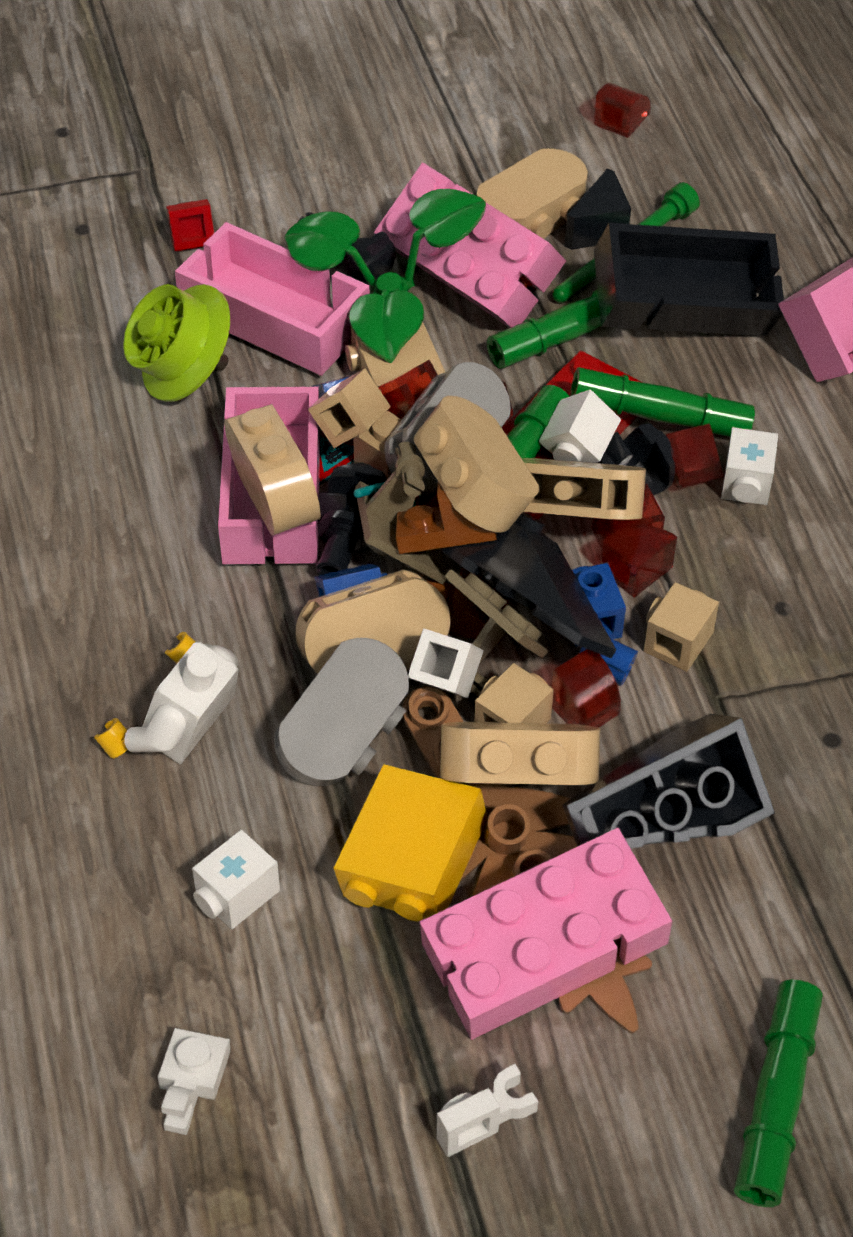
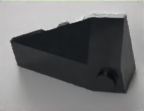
M522 512L507 531L497 532V540L439 548L469 572L475 575L481 573L487 579L496 583L495 589L504 596L533 609L532 615L576 645L612 659L616 652L615 646L558 544L541 532L545 524L538 519Z
M710 713L667 734L562 804L577 846L619 828L631 849L654 843L685 842L699 837L730 836L775 813L742 718Z

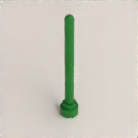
M685 182L677 183L665 193L662 206L638 225L663 226L671 219H686L700 206L697 192ZM595 258L553 290L552 297L555 302L564 303L596 278Z

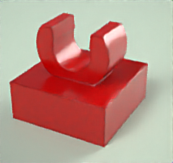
M208 199L166 206L172 246L175 251L202 247L214 234L211 207Z

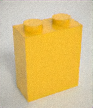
M383 764L333 868L342 895L358 906H380L394 910L400 916L411 921H422L448 909L488 819L481 789Z

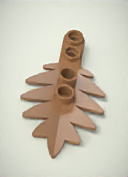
M424 686L413 690L406 697L403 708L407 711L403 715V719L434 775L440 778L441 724L464 721L444 691L435 687ZM423 707H431L436 711L437 716L426 720L419 715L418 711ZM456 782L481 789L488 816L460 880L461 882L485 861L473 896L578 847L574 836L543 832L569 825L562 804L571 798L534 789L510 787L516 784ZM619 938L614 940L617 946L615 970L560 996L558 1001L562 1012L569 1014L589 996L610 1019L633 1034L639 1028L633 999L623 977L649 970L652 967V961L644 955L624 965L619 956L621 939Z

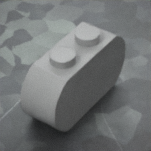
M474 362L459 363L447 372L435 376L385 441V458L391 474L395 471V463L397 461L395 448L398 447L400 449L398 444L402 442H411L415 445V434L445 396H458L475 403L493 416L502 427L510 416V400L500 378L486 366ZM415 445L416 455L422 459L425 467V474L422 477L425 489L424 491L420 490V495L436 494L438 481Z
M354 638L341 642L275 732V751L280 764L288 774L296 780L312 786H329L339 783L348 775L350 770L357 776L361 774L377 752L369 746L380 730L389 735L407 711L399 705L409 689L407 670L399 655L386 644L370 638Z

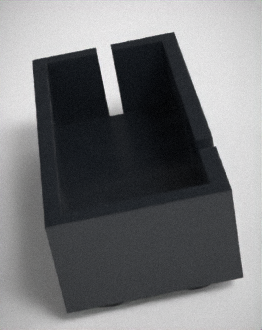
M608 223L594 248L601 327L639 329L642 323L646 322L647 329L767 336L783 315L778 305L784 301L781 276L775 275L780 269L776 234Z

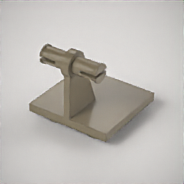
M402 442L398 444L400 449L398 447L395 448L397 461L395 463V471L375 494L357 498L365 542L375 553L381 556L390 555L403 562L410 571L419 576H428L444 584L447 580L444 577L447 574L442 550L432 549L399 554L396 542L397 512L407 511L412 508L415 497L421 494L420 490L424 491L425 489L422 480L425 474L424 463L416 455V448L413 443ZM360 481L355 490L369 485Z
M452 569L444 576L490 617L473 645L484 650L480 663L506 633L542 659L549 652L537 641L543 633L508 604L502 610L501 608L507 601L472 572L466 579ZM478 671L470 690L477 698L482 690L476 684L483 688L487 683V680Z

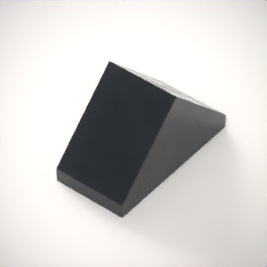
M606 169L567 214L566 248L574 250L596 246L608 223L630 224L631 207L613 170Z

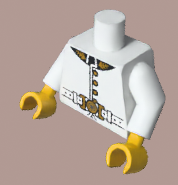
M186 632L179 633L176 638L180 643L172 650L167 649L165 651V654L176 663V666L155 691L143 726L131 727L127 730L118 718H114L105 724L107 729L105 732L94 736L95 740L108 756L113 759L119 757L127 750L132 753L162 752L181 765L235 695L239 672L237 668L238 659L235 654L225 647L197 642Z

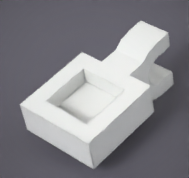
M177 1028L174 1029L158 1075L159 1088L167 1090L161 1106L162 1113L167 1114L164 1130L187 1135L198 1097L215 1100L231 1051L229 1039Z
M516 1064L505 1068L497 1075L494 1080L493 1093L487 1088L475 1095L471 1093L460 1094L448 1101L442 1108V1111L437 1113V1140L447 1158L497 1133L499 1124L511 1118L521 1119L537 1112L538 1100L533 1092L525 1094L520 1098H513L506 1093L508 1089L520 1084L521 1072Z

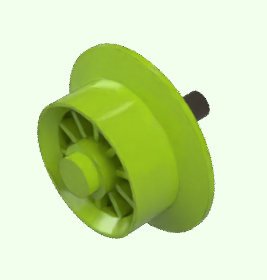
M164 284L151 290L138 303L128 321L124 334L123 348L129 364L142 371L144 385L153 397L165 402L181 400L196 391L207 380L214 369L222 371L226 368L229 359L227 355L223 354L230 330V309L225 296L218 289L210 285H196L183 291L174 285Z

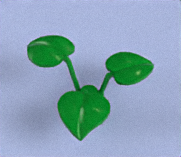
M437 189L421 196L413 204L409 214L411 224L418 230L412 237L405 277H401L394 272L384 273L377 280L373 277L358 250L351 246L360 236L359 226L351 217L343 213L326 211L309 215L295 223L286 232L284 238L293 260L308 270L322 271L331 269L342 262L345 253L353 258L368 282L370 291L374 292V294L363 295L354 302L349 313L351 327L359 340L369 350L383 360L392 363L402 347L416 334L424 320L422 302L409 292V289L414 287L413 275L420 241L425 237L426 241L436 248L447 247L461 241L469 235L484 216L486 201L479 196L455 189Z

